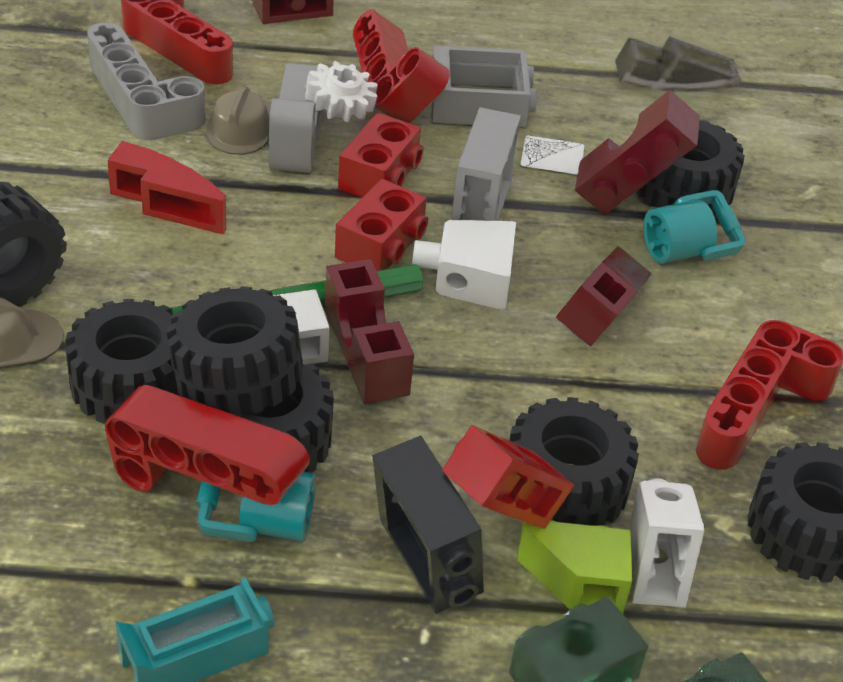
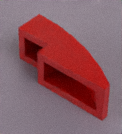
M121 141L108 158L110 194L142 202V212L144 215L224 235L227 230L226 195L193 169L171 157L125 141Z

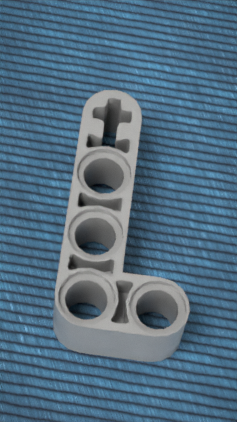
M103 22L94 24L88 29L87 36L91 69L135 137L144 140L159 139L192 131L204 125L205 89L202 81L194 77L183 76L158 82L119 25Z
M286 63L279 99L272 98L269 119L270 170L312 173L322 110L316 111L315 102L305 99L307 89L305 87L309 71H317V65Z

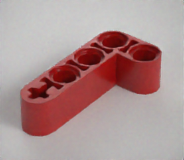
M121 0L123 30L127 34L208 84H223L232 79V38L184 9V0Z
M369 9L360 16L353 29V38L362 73L368 72L370 74L368 82L378 85L376 91L377 99L374 107L389 117L410 123L445 89L449 81L450 71L419 47H413L408 50L402 29L374 9Z
M769 320L763 322L706 412L696 447V454L700 461L708 467L718 470L734 467L744 453L780 388L813 401L827 399L833 392L843 365L842 348L831 340L784 321Z
M148 385L139 386L105 422V432L116 473L129 487L141 492L150 491L168 469L256 502L276 505L308 467L310 461L308 451L303 444L287 433Z

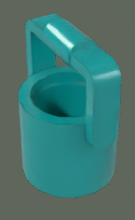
M717 190L683 196L673 205L650 209L644 218L643 233L648 252L659 264L702 256L704 261L735 255L740 252L746 242L745 236L741 231L742 227L731 206L728 205L723 194ZM708 204H712L726 236L731 241L730 243L716 245V221Z
M303 472L276 505L262 504L242 496L239 525L211 521L212 513L217 508L221 488L202 481L196 501V506L200 508L198 513L199 529L208 536L254 542L257 535L304 542L312 517L316 475L315 473Z

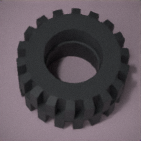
M699 120L697 146L636 191L638 197L644 198L643 202L649 207L658 208L673 205L683 196L717 190L723 194L728 205H731L744 162V149L740 143H737V138L731 133H726V129L710 124L709 121ZM708 204L713 215L716 216V212L712 204Z
M0 182V298H4L12 304L21 307L27 304V300L32 296L34 298L38 297L42 293L41 289L46 284L50 285L55 279L53 274L57 269H61L64 261L61 255L66 252L67 242L63 240L66 234L64 228L59 224V220L18 185L14 187L9 182Z
M241 286L238 289H231L230 287L220 288V291L213 293L208 291L199 295V299L189 300L183 304L182 311L175 312L171 317V325L167 326L166 332L175 384L181 397L240 417L241 413L251 412L256 414L263 412V408L268 405L274 407L283 402L282 396L291 395L296 390V383L301 381L303 375V363L296 312L292 306L287 305L286 299L280 295L272 296V291L253 290L252 287Z
M123 299V302L120 303L109 301L102 303L103 307L100 309L91 308L86 311L85 318H77L72 324V331L67 332L65 351L71 394L75 404H80L81 411L87 416L95 414L96 421L105 424L107 419L139 386L143 385L153 386L180 396L175 384L166 335L167 326L171 325L172 308L166 305L158 307L155 306V301L145 299L143 302H134V299Z
M310 363L303 364L301 381L296 383V390L291 395L282 396L283 402L274 407L268 405L263 408V412L256 414L251 412L241 413L240 417L295 437L303 444L310 457L309 465L304 472L312 473L317 470V462L323 463L328 456V448H331L334 396L333 390H330V382L326 375H319V368Z
M557 397L547 399L546 405L535 403L529 406L528 413H521L516 419L515 426H512L509 441L533 450L575 484L551 519L552 521L605 526L606 521L613 523L619 517L621 509L624 510L627 504L638 463V442L635 436L630 435L631 427L627 422L618 421V414L611 409H600L599 403L590 400L588 403H583L574 397H567V401H560Z
M807 442L796 443L794 449L788 446L781 448L776 456L771 455L766 461L760 475L747 517L748 526L752 528L750 536L754 543L762 544L760 552L767 560L774 558L778 561L777 567L785 572L791 569L798 572L799 578L809 580L811 576L819 578L820 582H832L834 576L843 580V448L839 447L836 450L829 448V445L819 442L816 443V446H810Z

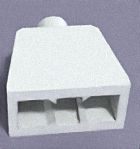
M449 220L444 223L441 243L415 240L412 265L415 264L421 268L438 270L436 292L439 295L505 310L511 276L516 222Z
M664 479L644 480L638 484L629 530H631L632 603L686 608L704 535V525L694 490L688 484L670 483ZM659 548L666 552L668 559L664 563L655 564L654 558L660 559Z

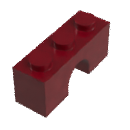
M668 90L639 114L635 130L620 147L608 138L580 160L574 191L603 215H606L697 146L700 116L674 92Z
M371 259L326 266L325 310L364 404L410 396L414 352L400 321L386 323L384 312L385 288Z

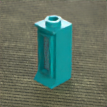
M245 577L240 579V585L144 621L135 624L115 621L119 659L123 668L132 665L134 682H197L268 654L269 629L274 627L273 613L267 599L263 595L256 597Z

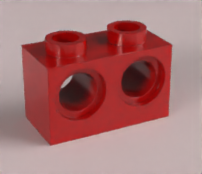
M376 113L339 155L338 189L363 198L381 179L402 187L406 175L411 169H416L419 166L423 157L424 147L420 145L421 127Z
M381 179L336 223L334 258L345 263L371 259L376 271L388 269L392 264H398L405 250L414 240H420L427 229L428 217L425 216L427 197Z
M474 425L470 426L464 437L456 444L453 454L442 469L448 477L482 507L543 529L547 527L575 485L533 450Z

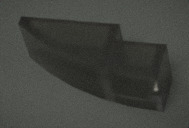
M670 36L662 48L628 37L615 59L620 82L646 89L671 90L672 92L711 91L735 87L741 81L734 59Z

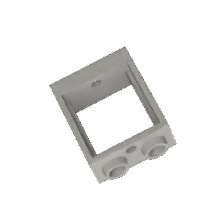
M433 45L432 57L449 69L450 77L445 89L431 102L432 123L473 125L479 107L521 115L519 127L526 128L528 112H535L537 91L536 88H533L534 67L527 66L526 50ZM451 84H454V85H474V86H493V87H512V90H513V91H510V90H491V89H471V88H451Z
M479 107L457 166L451 220L499 221L512 181L521 115Z

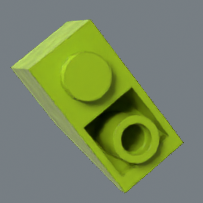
M552 520L543 529L523 521L517 561L569 609L613 614L624 613L632 584L631 530L609 528L602 525L590 526L561 523Z

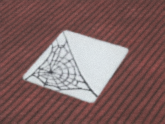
M526 136L520 165L577 175L580 160L583 159L584 144Z

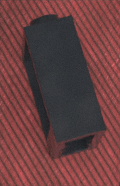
M420 435L372 455L380 521L434 613L437 614L450 607H462L470 603L477 595L484 593L482 529L448 476L442 471L443 468L423 437Z

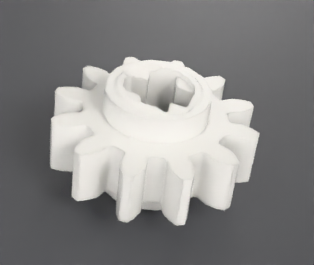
M334 61L333 66L328 68L320 63L318 64L317 71H309L305 87L307 88L305 99L314 101L316 111L323 110L327 114L328 119L337 117L342 118L345 122H349L350 117L355 115L357 118L364 120L366 112H373L378 85L368 82L370 74L368 72L360 73L353 64L349 66L340 65L339 62Z

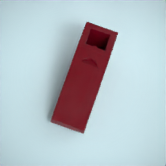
M618 246L585 280L557 314L556 318L591 347L652 273Z

